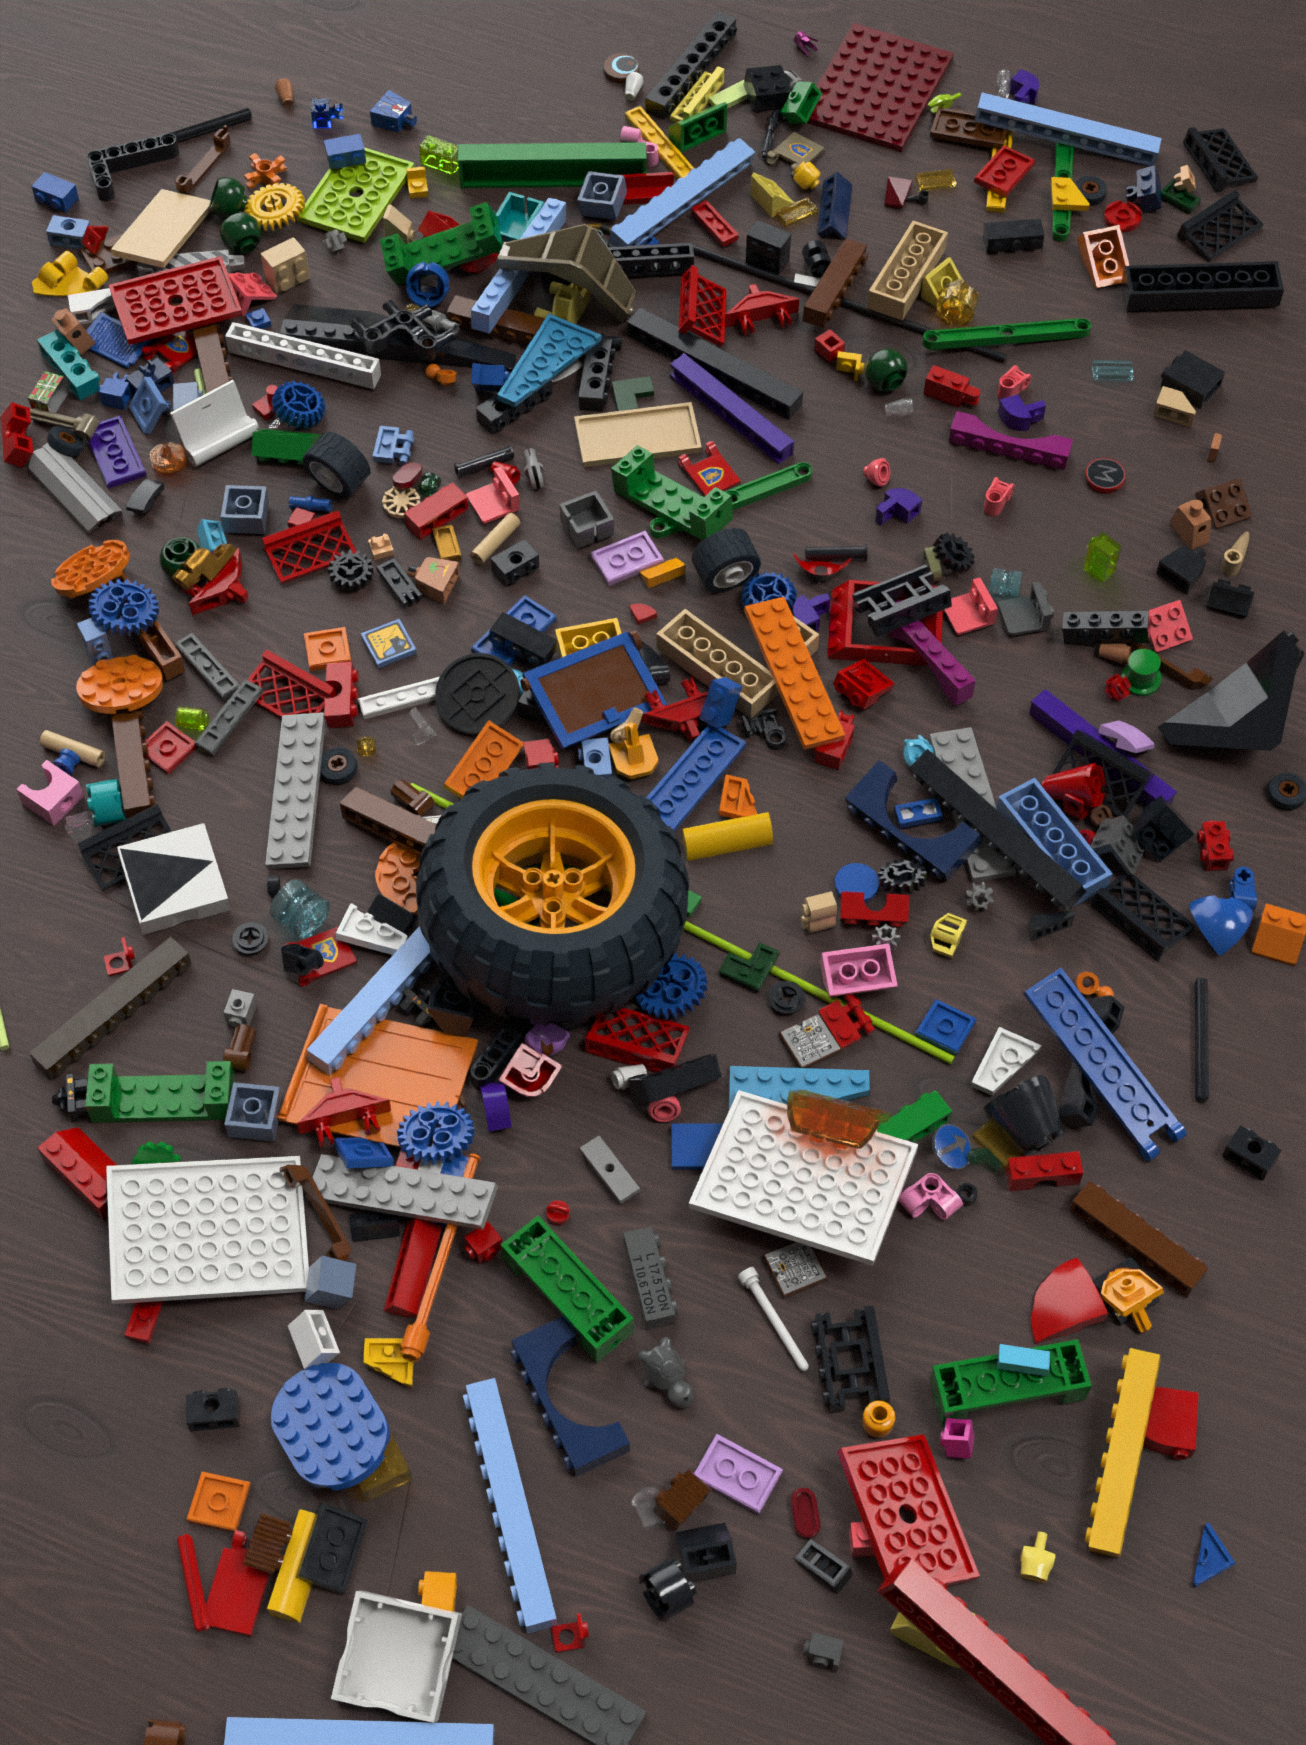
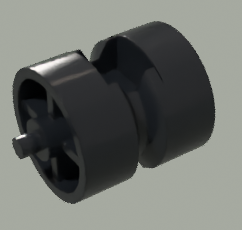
M815 240L803 247L802 256L809 274L815 278L822 277L831 263L824 242Z

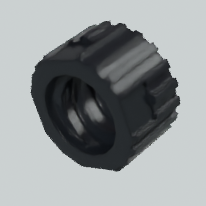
M268 875V895H280L279 875Z
M970 1183L959 1185L956 1193L961 1198L963 1205L971 1206L976 1202L977 1188ZM964 1190L969 1191L971 1197L964 1198L961 1192Z

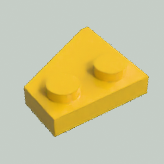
M1051 177L1052 210H1089V202L1071 178Z
M365 1338L364 1365L409 1388H413L414 1362L400 1356V1346L403 1338Z

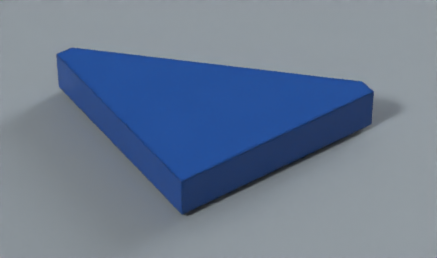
M1209 1522L1205 1524L1193 1580L1194 1588L1236 1564Z

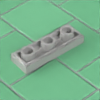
M600 1136L580 1147L582 1155L620 1204L640 1192L639 1186Z

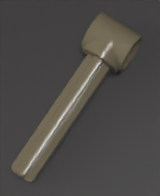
M36 408L30 409L31 420L72 429L77 436L88 441L92 439L100 424L97 418L86 413L83 416L73 418Z

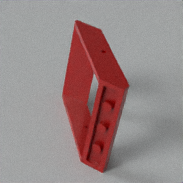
M848 580L832 590L828 658L853 661L865 659L868 662L928 665L915 649L851 644L852 595L881 582ZM904 595L895 600H906L909 597L907 595ZM943 610L922 618V624L941 644Z

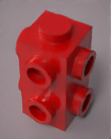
M1210 820L1203 822L1200 831H1197V843L1201 844L1200 860L1205 865V871L1228 870L1230 862L1234 860V851L1229 847L1230 831L1226 830L1225 821Z

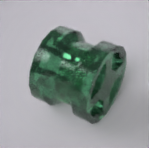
M424 473L421 483L417 488L418 492L424 497L432 496L438 492L437 488L442 483L441 479L434 473Z

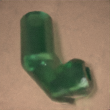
M974 1148L967 1154L968 1162L972 1164L986 1163L994 1172L1002 1165V1162L988 1148Z

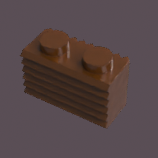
M689 1469L684 1474L679 1472L670 1482L672 1487L668 1491L663 1489L654 1499L656 1505L653 1513L660 1517L665 1524H668L673 1531H676L711 1491V1488Z
M262 1513L259 1514L242 1565L268 1574H273L275 1570H280L284 1555L280 1554L283 1544H289L293 1530L289 1529L291 1523Z

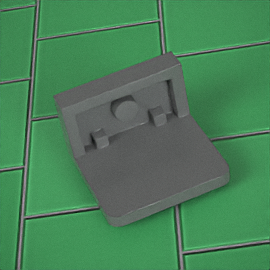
M1041 582L1032 583L1030 596L1001 600L998 604L1007 633L1010 636L1048 630L1051 618L1054 617L1053 607L1048 604V594L1046 589H1043Z
M1124 815L1104 819L1100 823V827L1090 845L1097 855L1111 851L1128 875L1135 873L1146 849L1132 834L1133 826Z

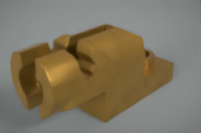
M223 543L215 548L213 555L205 548H198L183 562L184 570L178 569L172 578L186 590H189L201 580L200 577L203 580L212 581L237 549L232 544Z

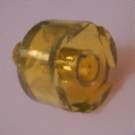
M962 279L946 284L942 288L937 302V316L948 325L953 323L959 324L958 326L968 325L973 320L980 294Z

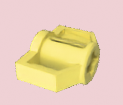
M949 913L937 920L930 934L933 952L952 958L962 937L967 920ZM947 921L959 926V929L956 930L941 923ZM934 938L951 944V948L949 949L934 943Z

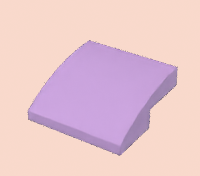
M1114 721L1100 725V734L1118 739L1117 748L1133 753L1154 748L1155 744L1149 737L1125 722Z

